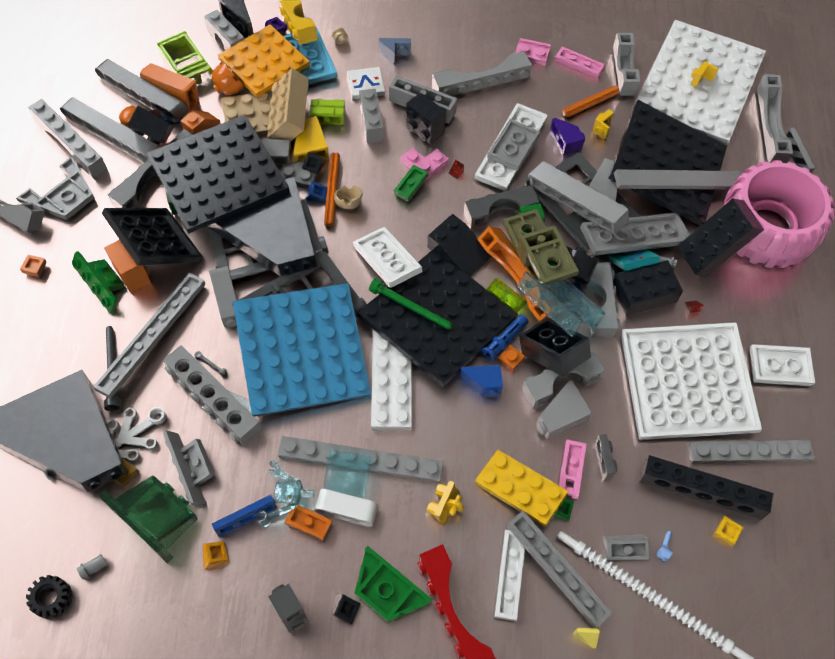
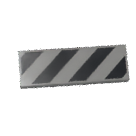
M790 128L786 136L792 143V159L796 166L805 167L812 173L815 166L797 130Z

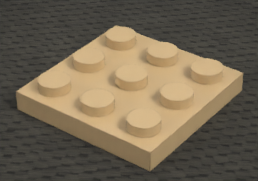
M271 91L258 98L252 93L221 98L224 121L227 122L246 115L258 136L268 135L267 126L270 118L268 115L271 110Z

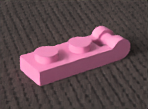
M566 439L558 485L568 490V496L578 500L587 444ZM566 482L573 483V488L566 487Z

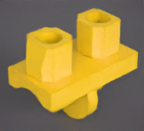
M451 481L447 485H437L435 494L441 500L439 503L431 501L427 507L428 513L436 517L439 523L444 525L449 515L455 516L456 511L463 512L465 508L460 503L462 500V496L459 495L460 491L455 487L456 484Z

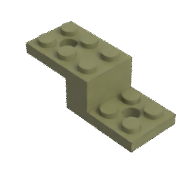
M537 209L503 219V225L523 266L532 265L542 287L578 275L579 270L556 226L546 228ZM528 228V229H530L532 232H530V233H525V232H523L522 229ZM553 260L557 262L558 265L551 266L548 264V261Z

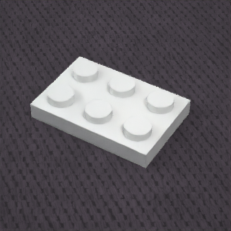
M754 344L750 346L754 383L813 386L815 384L810 348Z

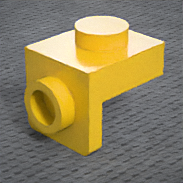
M704 61L699 69L695 68L693 71L691 85L697 87L703 78L713 81L719 68Z
M610 109L597 116L592 130L604 140L608 137L609 125L614 115V112Z

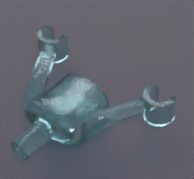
M274 460L269 463L271 467H275L273 470H268L269 474L273 477L279 476L287 482H276L273 499L275 503L287 505L269 514L263 510L259 511V516L264 517V519L256 520V522L261 527L268 526L271 519L293 510L300 503L301 498L315 497L314 489H303L301 480L281 471V467Z

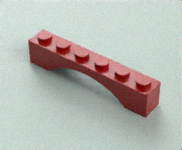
M439 545L419 554L417 566L421 575L425 574L428 582H426L427 589L430 595L434 594L436 597V609L440 616L444 615L447 622L444 626L448 636H453L456 642L454 649L458 658L496 659L492 649L474 638L461 624L454 611L449 592V576L452 562L444 545Z

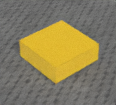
M724 516L714 535L733 547L744 527Z

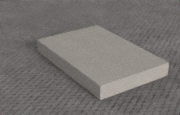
M509 119L488 152L487 158L519 171L538 140L541 131Z

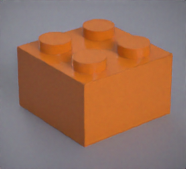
M120 240L103 247L114 269L130 293L151 283L148 278L150 272L145 265L137 266Z

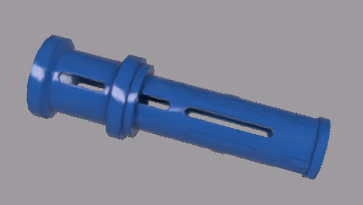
M520 314L500 336L494 337L492 342L481 350L482 355L488 361L494 362L497 355L507 348V344L529 323L527 317Z

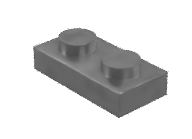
M607 434L598 435L595 445L603 480H612L617 472L616 460H613L611 454L613 452L612 442L608 441Z

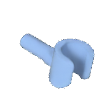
M667 531L664 543L657 552V556L665 562L673 554V551L667 548L672 535L671 531Z

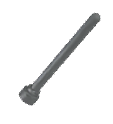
M107 326L105 329L107 369L115 361L114 331L112 326ZM116 393L111 399L106 397L104 400V409L106 411L113 412L121 409V399Z

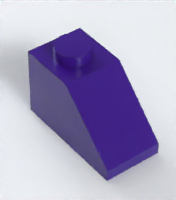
M553 118L550 131L562 154L565 155L582 150L585 135L580 131L579 127Z

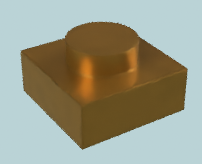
M122 458L127 473L115 481L126 487L139 470Z

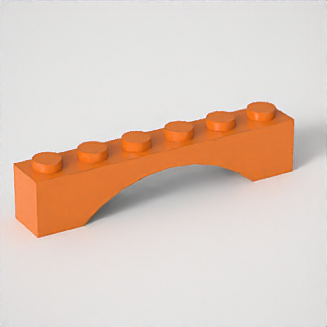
M489 226L477 238L487 253L494 257L517 282L525 295L528 308L539 322L547 317L553 320L563 311L545 286L542 287L531 267L523 266L513 244L501 228Z

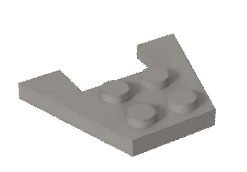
M71 155L59 164L60 170L67 175L65 179L43 196L28 188L17 196L16 199L19 203L32 202L44 209L45 212L68 220L95 197Z

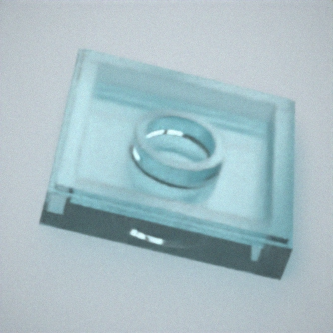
M330 449L323 489L364 498L371 456Z

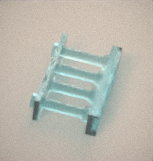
M526 271L516 286L571 337L576 334L583 322L591 329L596 328L606 314L567 279L543 286L539 279H535Z

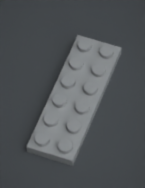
M676 213L631 217L615 235L593 222H584L580 227L594 256L678 246L690 235L680 216Z

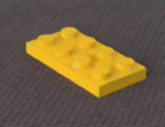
M498 449L475 480L477 486L516 510L524 511L529 518L545 528L568 495V490Z

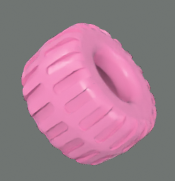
M773 160L771 163L764 161L746 169L729 189L723 206L732 198L744 200L764 230L736 252V254L740 257L746 256L752 264L762 263L763 267L773 268L774 265H777L778 268H786L789 265H796L809 257L822 244L835 218V201L833 197L829 196L831 191L828 186L821 183L822 179L818 175L814 176L810 173L809 169L798 167L793 162L782 163L781 160ZM769 210L779 214L785 219L789 229L770 224L761 218L756 211Z

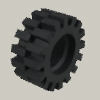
M46 575V578L43 576L39 577L40 581L37 582L35 580L32 583L35 586L33 588L29 587L27 590L30 592V594H26V599L29 600L26 602L27 606L30 607L29 610L44 619H48V617L56 618V614L62 615V610L69 608L66 605L67 602L71 603L72 601L69 598L72 595V591L69 590L71 587L55 575L54 577L52 575ZM48 589H55L57 591L56 600L50 605H43L41 601L43 593Z

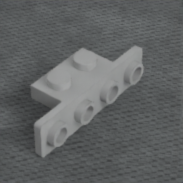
M165 431L163 433L165 444L170 450L172 462L177 468L179 480L183 484L187 500L191 505L203 506L206 502L200 485L215 474L201 440L195 439L186 446H183L178 433Z

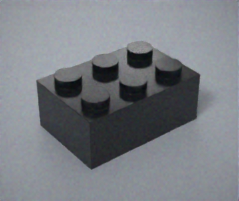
M668 260L616 273L613 280V286H616V295L626 316L676 303L683 292Z
M548 317L519 335L523 355L561 376L566 375L591 358L588 337Z

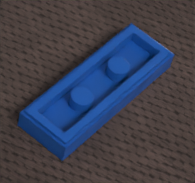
M270 494L212 523V526L218 537H221L275 510L277 507Z

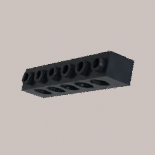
M648 455L643 463L639 479L641 483L760 520L771 513L774 494L772 492Z

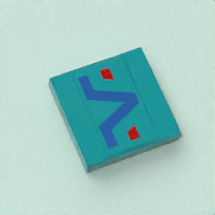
M647 249L609 255L610 262L625 271L660 262L659 255Z

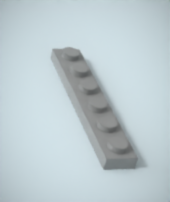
M810 440L696 441L688 444L691 464L812 462L815 459Z
M524 511L506 525L593 628L597 629L612 614Z

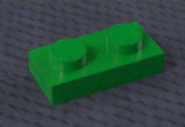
M413 165L393 190L394 194L409 202L429 176L428 172Z

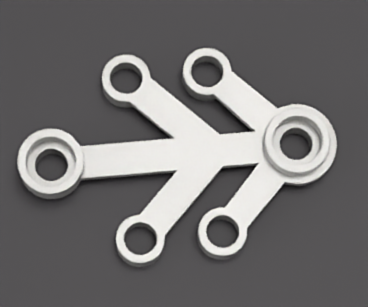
M132 407L125 409L119 437L114 440L117 448L122 445L146 447L149 451L155 450L158 447V442L155 438H138L136 436L154 424H162L166 420L164 410L161 407L152 408L148 413V418L130 430L132 421L137 417V412ZM129 412H134L132 416H127ZM157 415H161L160 419L155 420ZM116 419L107 421L109 427L112 423H116L114 428H109L112 436L120 427ZM154 441V445L149 447L148 443ZM118 449L123 459H128L132 463L140 459V454L138 455L139 452L136 449H130L129 451ZM136 453V457L131 459L130 455Z

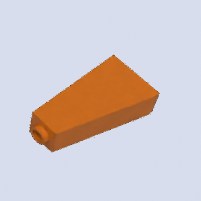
M149 63L139 73L141 78L182 101L188 108V114L200 103L196 81L153 63Z

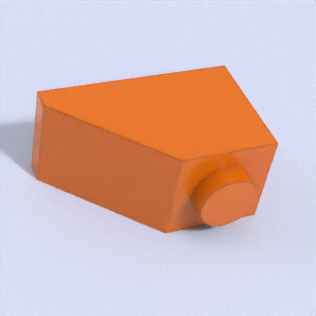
M194 110L181 120L183 131L187 130L192 135L217 126L220 123V120L211 113Z

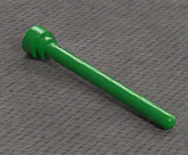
M374 278L371 282L369 291L373 294H383L446 329L452 328L451 322L386 288L380 279Z

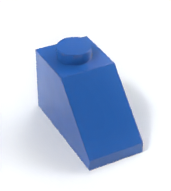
M501 365L461 367L460 379L481 396L496 397L501 395L503 389Z

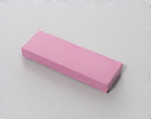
M563 46L554 60L596 79L600 77L605 69V64Z

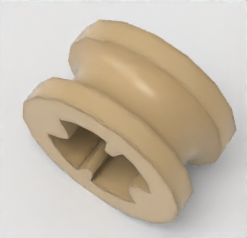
M337 28L332 32V38L336 44H343L348 39V35L343 28Z

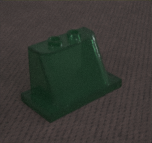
M151 475L116 499L106 490L99 495L104 503L167 564L174 558L167 549L198 519L187 507L189 502L182 495L177 497L172 492L175 489L168 482L163 484L154 475Z

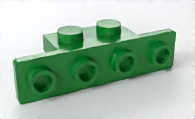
M75 251L72 267L90 287L92 293L100 300L102 306L109 313H113L117 299L111 291L123 289L124 282L105 259L87 262L80 251Z

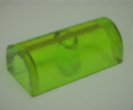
M495 278L487 288L488 292L516 313L527 302L525 298L499 278Z

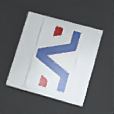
M379 67L347 71L352 99H360L359 90L376 89L377 96L385 95Z

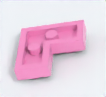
M412 148L400 157V161L409 169L415 165L427 171L428 179L447 165L449 158L438 149L424 158Z

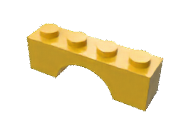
M279 0V14L283 17L284 23L287 24L289 32H292L293 39H296L299 45L317 41L316 25L311 18H304L301 1Z

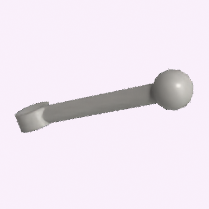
M196 351L194 353L196 359L203 360L219 371L220 375L225 376L227 374L225 368H220L205 358L202 352Z

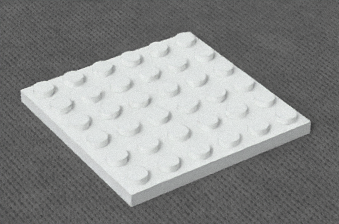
M737 323L621 330L639 440L760 433L762 431Z

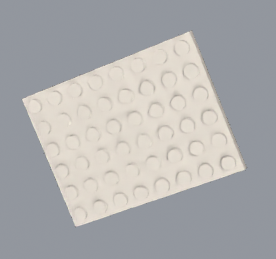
M675 20L637 100L639 99L705 135L728 145L766 50ZM704 61L719 68L713 81L703 78L697 87L691 85L693 71L695 68L699 69Z

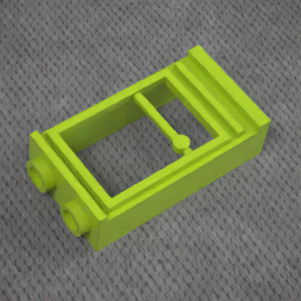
M186 30L156 42L160 56L171 71L190 79L194 78L198 85L202 83L201 74L207 73L211 78L213 71L211 65L208 64ZM186 45L193 53L181 59L177 58L175 61L168 54ZM193 56L197 58V61L179 69L176 64H180L182 61Z

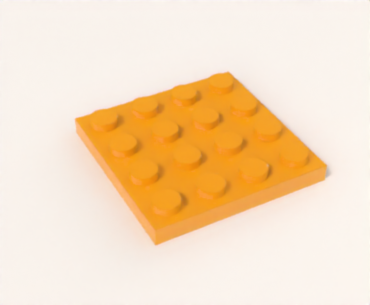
M271 24L217 55L218 60L222 61L256 98L270 91L273 84L278 82L284 73L289 72L291 69L301 72L310 66V61Z

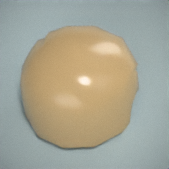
M344 185L340 190H336L334 199L338 207L352 210L360 204L363 193L355 185L350 189Z

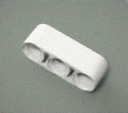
M321 489L314 510L325 516L372 527L379 505L370 500Z

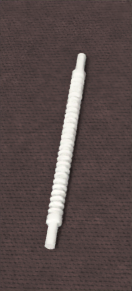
M560 531L556 538L573 548L577 555L580 556L582 554L584 559L588 558L589 562L593 561L594 566L599 565L600 570L603 568L605 573H610L611 577L614 575L616 580L620 579L621 584L626 583L627 588L630 586L632 591L637 590L638 595L642 594L643 598L647 597L648 602L653 601L654 606H660L659 609L664 608L665 613L670 612L671 617L676 616L677 621L682 620V624H688V628L692 627L694 632L698 631L699 635H704L706 640L709 638L710 643L715 642L716 647L721 646V650L725 653H731L739 659H755L735 646L734 641L729 638L725 639V635L720 636L719 631L714 632L713 627L708 628L706 623L703 625L702 620L697 621L696 616L691 617L690 612H684V608L679 609V605L674 606L673 601L668 602L667 597L662 598V594H656L657 591H652L650 586L647 588L645 586L646 583L641 584L640 579L635 580V576H629V572L624 573L623 568L620 570L618 565H613L612 561L608 562L607 558L603 559L602 554L597 555V551H591L592 548H587L584 542L576 541L563 531Z

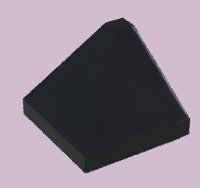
M308 152L302 169L319 174L327 160Z
M336 594L332 615L352 625L361 603L344 594Z

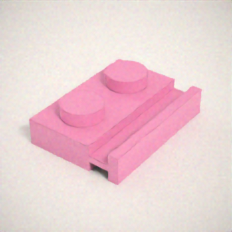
M520 38L515 53L525 51L531 63L545 66L551 44Z

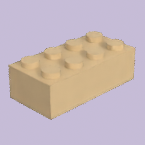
M294 69L284 73L282 78L272 86L271 110L268 115L270 118L267 126L268 139H284L291 142L304 131L309 78Z

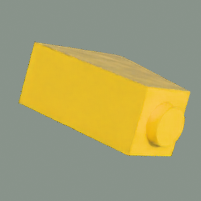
M317 116L306 118L304 131L296 137L293 152L295 162L305 161L308 152L325 159L329 158L328 146Z

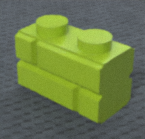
M311 99L309 116H317L319 124L344 125L345 100Z

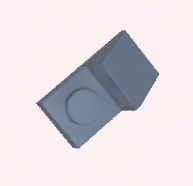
M379 38V53L395 64V55H411V38Z

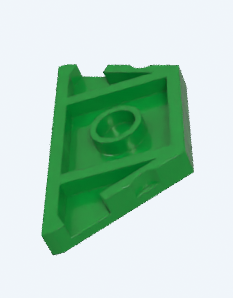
M369 546L365 548L354 593L389 623L432 602V599L379 554Z

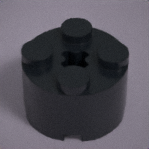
M566 246L579 270L578 275L571 278L575 279L574 282L588 284L599 259L592 255H586L587 251L582 248L576 247L574 250Z

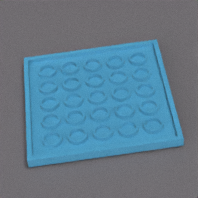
M348 283L233 301L251 413L254 417L371 395Z

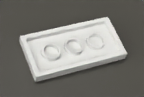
M385 227L353 242L354 248L389 288L422 272V266Z

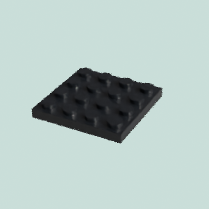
M104 208L101 213L137 266L200 262L203 257L168 208Z

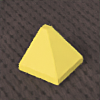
M578 627L573 632L574 637L589 647L596 649L600 630Z

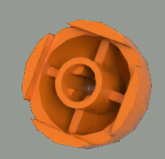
M222 61L213 69L211 78L214 85L212 87L219 94L222 92L225 95L232 96L244 88L240 80L235 77L234 73Z

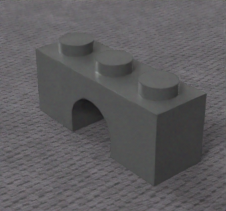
M282 584L272 590V594L268 597L289 633L309 621L289 584L286 586Z

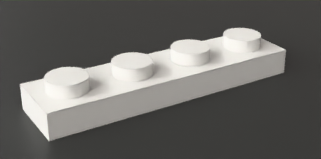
M506 529L503 539L494 618L516 622L525 548L512 532Z

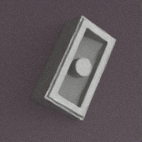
M645 534L604 536L607 561L650 560L649 538Z

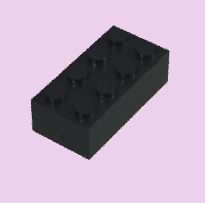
M732 198L677 247L695 275L708 276L759 235L764 228L744 200Z

